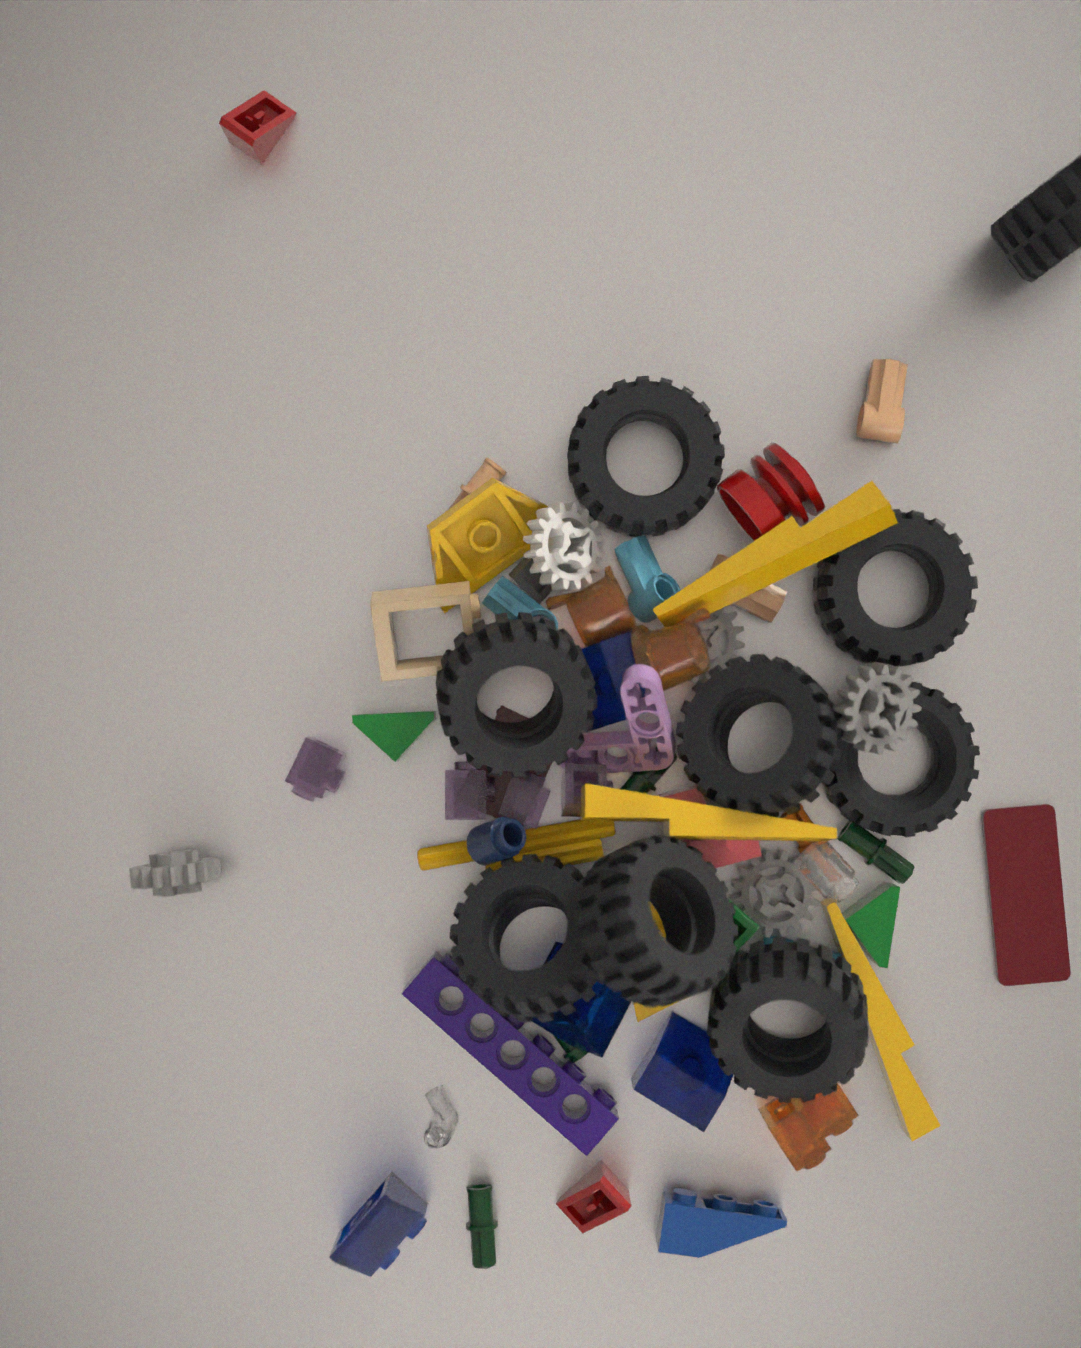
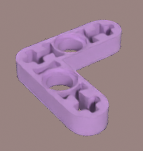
M641 664L633 665L626 669L622 678L620 694L630 730L583 734L585 742L578 750L570 748L567 751L569 759L560 765L566 772L575 775L651 771L666 769L672 764L676 740L661 679L657 671L652 667ZM636 682L641 683L643 688H647L644 698H640L641 691ZM645 712L652 713L659 718V721L656 723H646L640 720L638 715ZM653 738H657L656 744L659 752H656V749L651 746ZM619 747L625 750L627 755L615 757L609 754L607 749Z

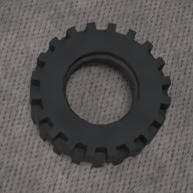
M913 681L909 687L919 689L920 692L913 699V704L921 706V711L913 713L912 719L918 723L916 728L926 737L931 749V766L925 780L915 790L903 795H885L878 792L862 776L858 766V749L853 748L854 744L841 740L837 741V747L842 750L840 763L832 762L829 769L835 776L829 785L822 781L828 793L826 797L830 803L834 804L841 811V815L865 829L890 837L891 835L914 837L915 833L922 831L932 832L938 829L937 824L945 819L952 820L958 814L955 809L962 801L968 802L972 795L968 791L972 779L978 780L979 770L974 769L975 756L980 755L979 746L973 744L970 733L975 730L972 723L965 722L961 716L962 708L957 703L948 701L943 697L945 693L938 689H930L923 686L922 683ZM882 682L883 686L889 687L890 690L892 689L886 682ZM839 713L840 716L836 719V721L842 718V713ZM866 727L863 728L866 733L870 731Z

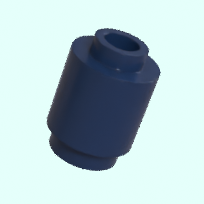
M499 817L472 828L467 836V849L471 858L476 863L488 866L516 856L525 845L526 832L522 824L516 819Z

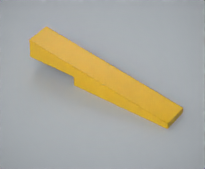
M871 480L802 527L791 516L652 610L663 626L669 627L675 625L696 610L707 608L704 612L677 625L682 628L897 524L898 521L890 502Z
M587 783L581 787V821L663 822V835L677 839L827 842L837 839V828Z
M828 897L820 901L837 951L851 965V973L858 974L863 983V993L867 996L868 1036L902 1129L909 1139L914 1141L941 1126L901 1053L914 1047L915 1044L836 902Z

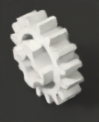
M563 502L549 504L548 508L536 511L538 519L528 521L527 525L533 532L532 535L523 536V541L531 544V550L524 553V558H533L534 564L529 571L531 573L541 572L539 581L541 585L551 584L553 591L581 589V585L593 582L591 573L600 572L601 568L595 561L596 558L604 557L605 553L597 548V543L602 542L604 537L595 535L594 530L599 523L597 520L587 521L589 514L587 508L577 510V503L575 502L566 504Z

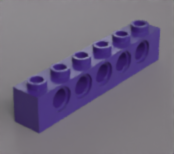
M435 951L404 987L401 994L584 1155L588 1156L619 1120L618 1111L614 1107L617 1101L600 1086L594 1090L584 1081L587 1077L585 1072L575 1063H572L571 1060H568L566 1063L562 1062L553 1054L556 1048L547 1038L540 1033L534 1037L523 1027L526 1022L518 1021L513 1015L505 1017L496 1012L490 1005H487L463 981L458 973L460 968L453 962L452 955L446 953L442 956ZM449 986L457 987L463 994V1000L457 1005L445 1003L441 997V991ZM479 1013H485L493 1019L494 1026L485 1032L478 1031L473 1027L471 1019ZM515 1040L524 1046L525 1051L517 1058H510L503 1053L502 1046L507 1041ZM546 1067L554 1072L555 1078L549 1084H538L532 1077L534 1071L538 1068ZM577 1094L582 1096L586 1103L582 1109L570 1111L564 1107L563 1101L569 1095Z

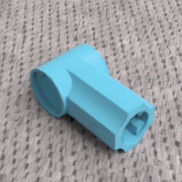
M646 535L623 542L614 550L632 590L628 596L629 609L638 620L649 623L657 618L652 609L679 592L680 587L672 576L662 573Z
M505 576L498 580L481 602L494 614L507 612L509 619H517L519 612L531 613L533 618L544 616L553 621L558 630V622L555 615L532 599Z

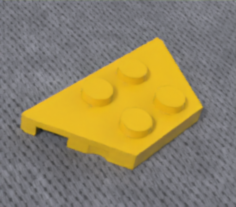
M494 478L488 480L426 526L435 585L469 581L470 593H474L523 557L525 552L531 550V544L523 541V536L532 535L533 532L527 523L530 520L538 519L536 511L548 508V505ZM456 605L441 606L440 608L446 613Z

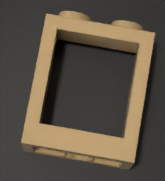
M469 581L372 592L370 608L381 682L436 676L437 671L442 670L441 659L443 655L398 660L392 612L460 604L463 632L469 636L474 632L472 627L474 619L481 618L479 595L470 593Z

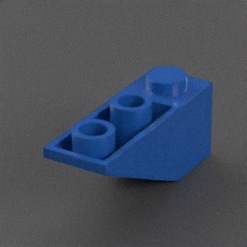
M675 1188L673 1193L662 1191L656 1234L658 1252L701 1258L787 1227V1219L783 1210L778 1208L777 1204L770 1201L754 1200L753 1204L737 1202V1198L730 1195L715 1194L713 1199L698 1197L695 1191L689 1189Z

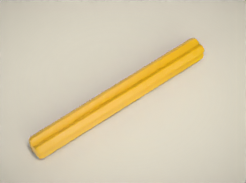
M579 819L525 829L526 842L519 853L611 837L616 832L614 821H581ZM467 840L420 848L417 851L418 864L423 871L474 862L467 849Z

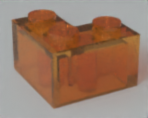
M838 1083L837 1091L827 1096H823L822 1093L816 1094L815 1100L802 1102L801 1098H793L791 1103L778 1102V1097L758 1109L769 1131L796 1172L802 1168L806 1170L812 1169L823 1162L826 1158L825 1153L832 1150L825 1138L831 1134L837 1136L844 1133L853 1125L852 1120L859 1116Z

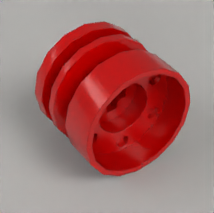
M771 442L763 449L765 459L758 455L751 458L750 464L755 473V479L743 470L737 469L717 485V491L725 506L753 541L784 522L786 516L788 518L793 516L799 526H804L809 521L807 512L812 516H817L825 509L823 499L811 476L795 458L777 443Z

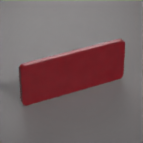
M1049 804L986 809L981 815L997 981L1003 986L1066 981L1069 979L1071 971L1055 809Z

